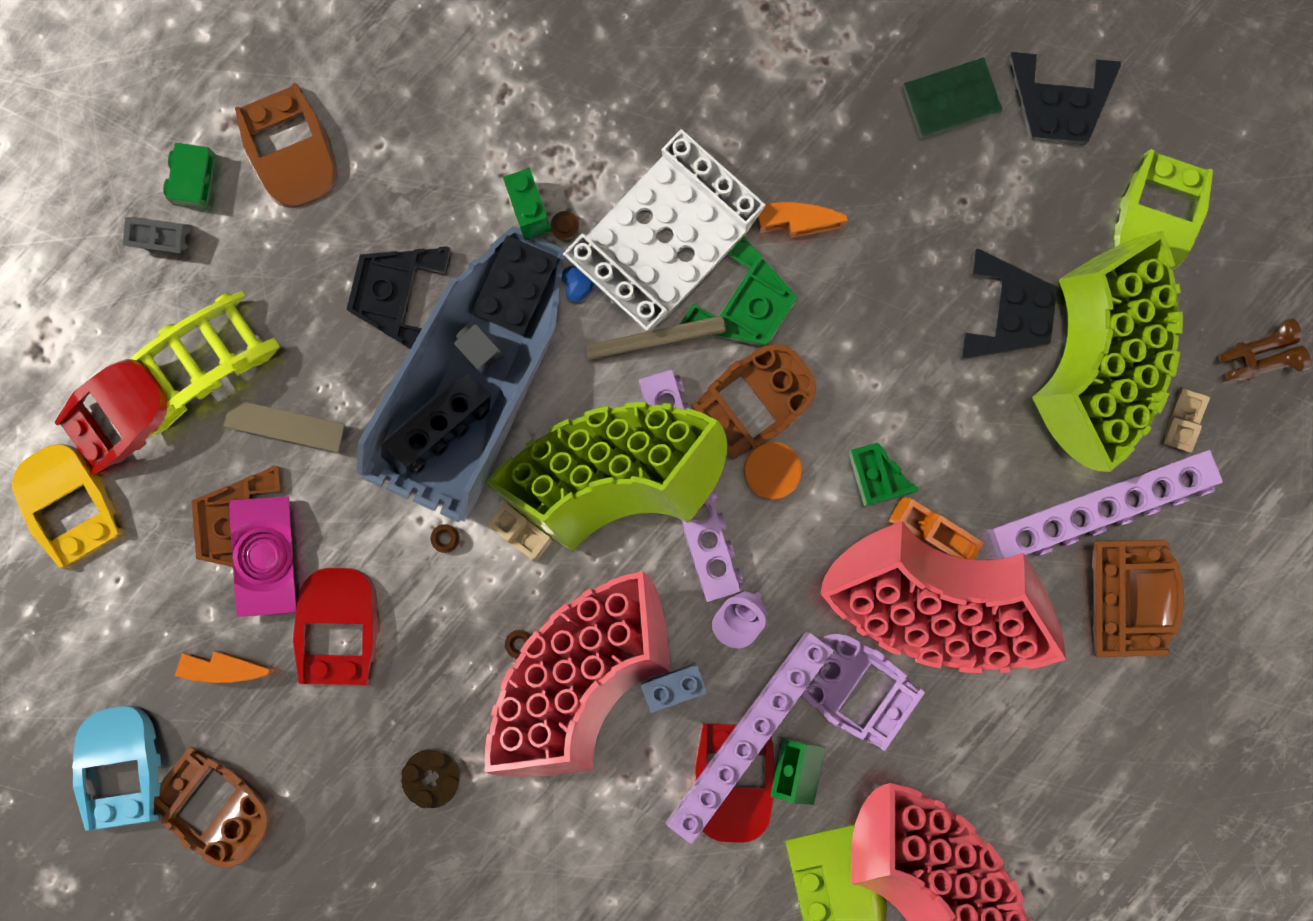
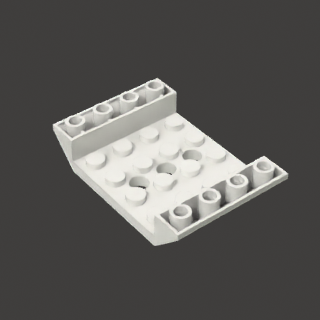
M682 129L661 149L662 157L587 236L582 233L563 253L572 264L647 332L666 319L737 242L746 235L766 206L765 203ZM645 210L652 213L653 218L651 222L641 224L637 221V215L641 211ZM661 230H671L674 234L673 239L668 243L660 242L657 236ZM684 248L692 249L695 254L694 258L689 262L681 261L678 258L680 250Z

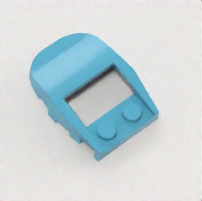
M121 706L100 710L89 716L77 731L73 754V789L85 831L159 820V814H153L154 797L160 796L158 767L161 766L160 754H156L154 745L156 735L150 717L139 708ZM138 761L140 793L91 800L90 794H87L86 768Z

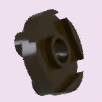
M424 749L414 754L407 761L401 773V783L405 795L420 808H437L448 803L455 796L461 778L460 768L456 760L450 754L435 749ZM432 770V774L434 771L437 772L439 778L435 780L436 786L431 787L430 783L428 785L425 784L423 779L426 778V771Z

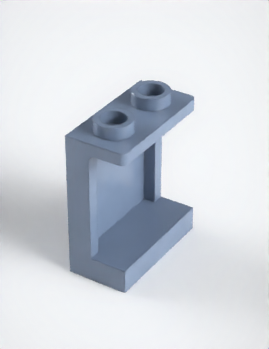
M696 663L641 682V688L650 713L707 694Z

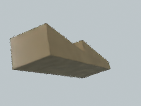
M230 399L223 427L338 453L345 424Z

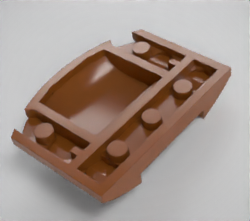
M1167 540L1095 541L1092 556L1094 582V625H1092V634L1096 657L1167 656L1170 650L1166 649V647L1169 645L1174 634L1177 636L1182 621L1184 588L1178 561L1174 559L1167 546H1170Z

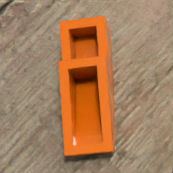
M775 202L766 204L756 221L759 233L787 228L789 238L845 227L848 219L845 214L813 204Z
M903 496L888 521L892 524L903 521L908 529L925 544L942 553L958 558L975 560L984 542L940 514H936L915 500Z
M214 651L211 660L192 653H182L174 676L199 682L232 683L272 675L276 668L224 651Z

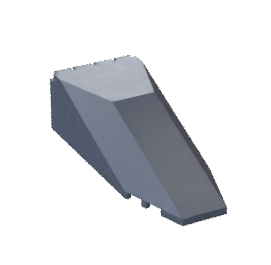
M512 226L490 245V250L481 258L472 260L469 263V268L460 276L450 279L358 441L357 474L363 475L362 479L379 487H382L385 481L388 480L389 483L386 490L406 499H409L412 492H415L416 495L413 502L432 511H436L438 505L441 504L443 505L440 511L441 515L460 522V520L465 522L479 498L556 330L564 248L537 236L524 240L521 229ZM507 235L560 259L525 338L471 314ZM476 324L504 355L484 375L454 345L458 340L456 335L467 325L472 327ZM467 372L491 394V409L482 420L478 421L476 419L470 424V428L464 436L459 439L455 437L448 443L449 446L439 457L434 455L420 474H412L405 480L381 457V444ZM456 407L453 409L454 411L460 413L466 411L462 407ZM435 425L432 427L433 429L438 431L445 429V427L441 425ZM414 443L410 445L415 449H421L424 447V445L420 443Z

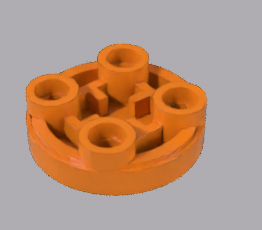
M766 442L757 446L750 452L744 464V478L750 491L768 500L781 499L791 494L798 486L802 476V466L798 455L792 448L780 442Z

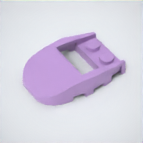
M830 634L824 636L820 640L834 651L802 693L803 697L836 727L838 726L852 735L886 751L925 692L922 689L919 690L899 668L876 649L873 650L847 635ZM872 664L893 678L896 683L863 729L838 711Z

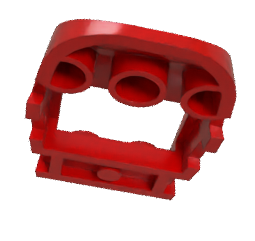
M125 359L107 366L76 389L54 423L57 426H62L92 468L90 471L91 475L104 474L108 471L106 467L121 463L128 458V455L136 450H140L147 444L145 441L151 432L157 431L164 421L167 412V400L162 387L144 364L134 359ZM90 393L122 437L115 446H113L83 404Z
M324 568L315 571L303 582L298 596L293 633V646L299 684H371V679H368L371 662L375 661L380 621L377 617L376 605L378 602L376 589L372 580L360 570L353 568ZM305 623L363 624L362 655L304 654Z
M701 723L700 729L702 731L695 754L691 787L706 768L707 753L716 754L737 724ZM772 736L758 753V755H765L764 788L733 787L702 830L709 838L720 842L744 843L757 839L768 828L773 811L774 797H771V791L776 772Z

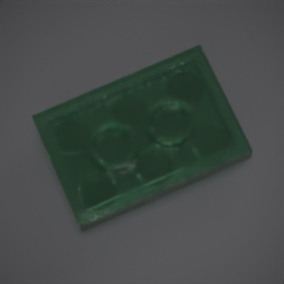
M984 57L906 82L902 86L921 139L1001 113L1003 110Z

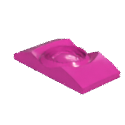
M289 496L230 500V530L237 617L295 613L296 595Z

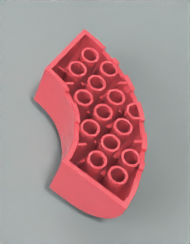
M900 521L866 536L848 548L829 568L822 583L821 595L843 620L846 618L857 627L856 631L878 641L880 647L898 656L902 653L913 657L915 662L939 669H941V666L959 668V672L982 673V670H1000L1001 673L1011 672V668L1029 666V669H1034L1066 660L1063 635L1054 608L1040 579L1024 553L996 560H969L954 557L925 544L908 529L903 521Z
M645 572L620 576L607 581L608 583L593 590L589 589L583 592V595L570 604L566 603L549 617L550 620L539 631H535L520 650L521 654L513 667H509L501 683L500 689L502 690L496 706L492 708L491 716L493 718L485 745V773L507 777H536L593 771V757L597 736L605 717L622 695L638 683L650 677L670 672L668 637L664 613L654 583Z
M892 783L878 787L868 796L860 809L853 831L851 884L870 889L887 899L898 909L906 921H1032V919L1028 920L1021 903L1025 900L1015 880H1010L1002 866L1005 863L989 842L985 843L975 832L976 828L960 814L955 815L945 807L946 804L939 800L933 801L922 795L920 791Z

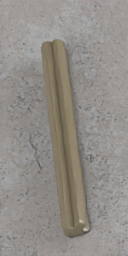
M722 316L588 344L585 346L586 357L589 361L723 333L726 331L725 321Z

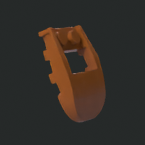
M293 83L289 88L243 107H235L243 147L253 171L268 196L278 205L287 208L300 207L324 197L332 190L337 180V165L331 151L328 133L321 124L314 109L304 97L302 89L296 83ZM303 115L305 116L312 133L311 137L260 158L252 139L253 136Z
M770 344L759 348L740 361L737 360L730 365L708 387V390L697 402L695 400L691 404L693 410L719 421L727 438V454L733 460L786 430L810 406L816 392L815 379L809 368L794 350L785 345ZM741 376L775 420L773 424L754 438L719 394L720 391Z
M193 747L187 748L160 783V796L154 797V807L163 816L160 821L180 839L179 843L187 850L191 849L200 854L202 859L220 868L234 867L247 860L261 843L268 829L269 812L267 806L255 791L233 769ZM213 769L233 785L236 790L205 831L199 834L176 814L210 770Z

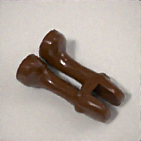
M1294 318L1285 320L1281 323L1278 331L1271 336L1246 344L1244 342L1237 343L1234 348L1219 355L1220 363L1234 361L1243 356L1246 364L1245 368H1237L1232 372L1224 374L1226 380L1238 381L1245 379L1251 381L1259 374L1284 367H1290L1298 372L1311 369L1310 355L1302 345L1256 361L1255 355L1300 343L1302 332L1298 322Z

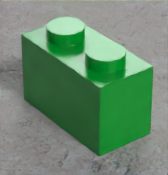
M175 142L174 150L170 151L168 156L169 179H165L163 193L166 195V199L173 205L207 210L216 154L209 147Z
M530 168L504 176L503 180L524 240L551 232L549 221Z
M783 738L771 797L793 804L814 805L826 747L802 740Z

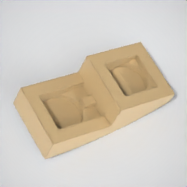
M1180 387L1165 433L1164 444L1192 453L1202 428L1200 423L1210 400L1209 395Z
M505 502L487 524L488 527L535 563L553 541L552 538Z

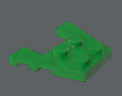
M743 236L726 256L749 269V271L720 315L724 318L726 331L712 336L763 347L771 343L798 301V298L780 276L766 263L761 254L748 242L747 238ZM693 303L680 324L716 316Z

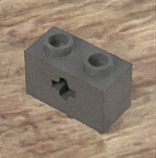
M476 324L472 327L469 325L465 326L456 335L458 340L454 345L483 375L504 357L502 352Z

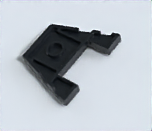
M1011 52L1009 62L1015 75L1014 82L1016 89L1019 91L1022 103L1021 109L1029 140L1086 145L1091 138L1116 79L1121 62L1096 59L1093 62L1091 88L1035 83L1037 54Z
M443 246L435 249L422 248L404 252L391 251L360 254L346 310L411 349L422 328L402 323L415 270L420 268L445 274L451 248Z
M975 249L971 276L1000 280L994 335L986 336L964 333L960 360L1049 345L1052 337L1058 287L981 249Z

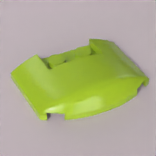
M854 825L785 840L803 921H885L887 899L870 889L851 884V845Z

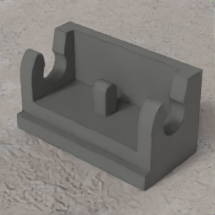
M125 217L123 246L181 253L182 250L188 249L189 245L185 243V236L191 232V224Z

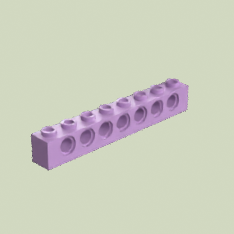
M672 369L639 379L644 401L648 405H658V401L662 396H670L675 401L674 407L685 410L689 408L688 402L682 403L679 394L684 392L680 376H674ZM713 489L703 504L709 512L707 519L698 521L693 517L689 523L681 520L706 602L741 592L739 586L744 585L739 568L733 569L730 558L735 557L731 541L724 540L722 530L727 528L722 512L716 514L713 504L718 502L715 489ZM710 532L716 536L717 544L714 548L707 549L702 546L701 536L704 533ZM714 560H720L725 564V573L720 577L713 576L709 571V565Z
M1207 450L988 530L998 559L1012 557L1021 553L1027 555L1032 552H1036V555L1040 556L1053 551L1052 545L1063 542V545L1067 546L1081 541L1079 537L1081 534L1090 532V535L1094 536L1108 531L1106 527L1108 524L1116 522L1118 526H1122L1135 521L1133 515L1143 512L1144 516H1149L1162 511L1160 505L1170 502L1173 507L1189 501L1187 495L1197 492L1198 497L1215 491L1214 485L1223 483L1211 451ZM1184 472L1191 477V485L1189 487L1184 486L1181 482V476ZM1157 482L1164 486L1165 492L1162 497L1157 496L1154 492V486ZM1129 492L1135 493L1138 498V503L1135 507L1130 506L1127 502ZM1102 502L1108 503L1111 507V514L1108 517L1103 516L1100 512ZM1076 511L1084 516L1082 527L1076 526L1073 522V515ZM1049 521L1054 522L1058 528L1055 537H1050L1046 533V525ZM1022 531L1027 532L1031 537L1028 547H1023L1019 543L1018 537Z
M809 632L804 633L665 823L670 829L692 845L834 651L813 634Z

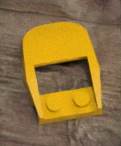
M55 444L32 454L18 466L12 479V490L31 535L57 566L65 569L122 536L124 532L122 528H117L112 515L116 511L112 501L107 496L104 488L106 485L101 476L91 475L90 471L92 468L75 447L66 444ZM84 485L100 513L49 541L34 514Z

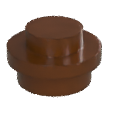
M561 211L553 216L550 227L555 237L561 240H569L577 234L579 222L573 213Z

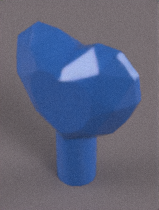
M571 265L564 268L562 281L567 285V299L572 302H581L591 293L594 283L576 266Z

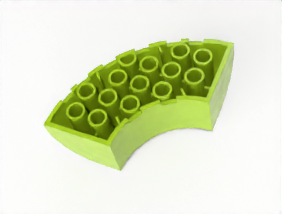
M1163 231L1144 235L1116 246L1085 262L1058 280L1063 290L1068 311L1066 347L1056 372L1049 382L1032 398L1047 428L1058 444L1073 459L1092 470L1110 472L1135 450L1134 446L1140 441L1142 436H1147L1152 429L1150 425L1156 414H1161L1169 396L1167 390L1171 377L1176 376L1180 359V352L1177 351L1179 334L1183 333V311L1179 312L1178 294L1181 293L1180 284L1175 283L1172 269L1175 263Z
M647 402L625 403V406L615 408L604 406L584 412L585 416L572 421L566 419L548 428L549 433L536 441L532 438L525 444L527 448L514 458L510 456L485 482L520 515L555 541L574 552L596 530L625 516L639 513H660L689 523L710 496L721 476L727 455V438L718 420L689 408L687 410L676 408L672 404L667 403L648 405Z

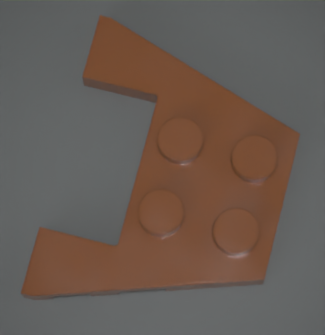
M278 466L267 468V470L191 501L196 559L233 567L229 501L250 499V495L281 492Z

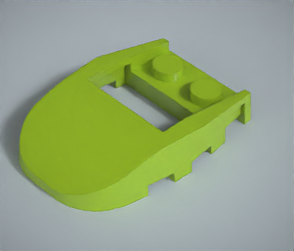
M1150 149L1144 153L1142 158H1145L1140 169L1134 173L1125 196L1122 197L1119 209H1121L1119 222L1116 224L1114 234L1115 247L1138 237L1163 231L1175 263L1172 269L1175 270L1190 253L1207 215L1213 170H1206L1156 153L1155 150ZM1145 182L1199 200L1192 222L1140 205L1139 201Z

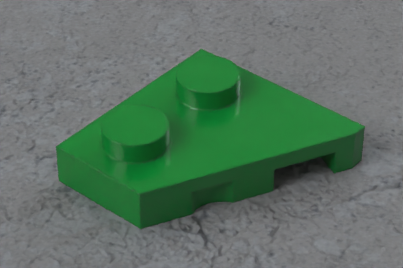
M879 443L848 451L864 506L918 492V487L914 483L911 484L902 474V469L895 461L889 459L887 452Z

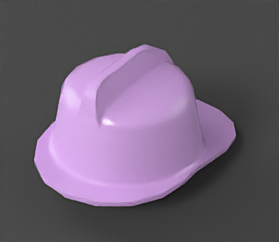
M746 591L739 592L724 602L712 620V630L722 644L737 649L748 647L765 628L767 610L763 600L760 599L761 592L758 591L755 594Z

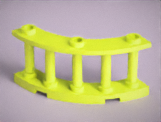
M243 291L232 295L229 292L224 293L215 300V303L197 311L179 323L164 326L158 331V337L129 358L141 362L149 369L162 387L167 400V412L164 421L157 431L151 432L147 438L167 430L188 410L185 405L194 397L201 400L222 386L219 380L233 372L239 376L269 361L280 348L275 338L265 342L261 339L258 340L237 310L236 306L245 296ZM226 313L248 345L247 350L236 356L234 353L230 354L208 321ZM197 327L220 359V365L208 373L200 370L179 339ZM169 345L191 376V384L180 392L179 390H174L153 359Z

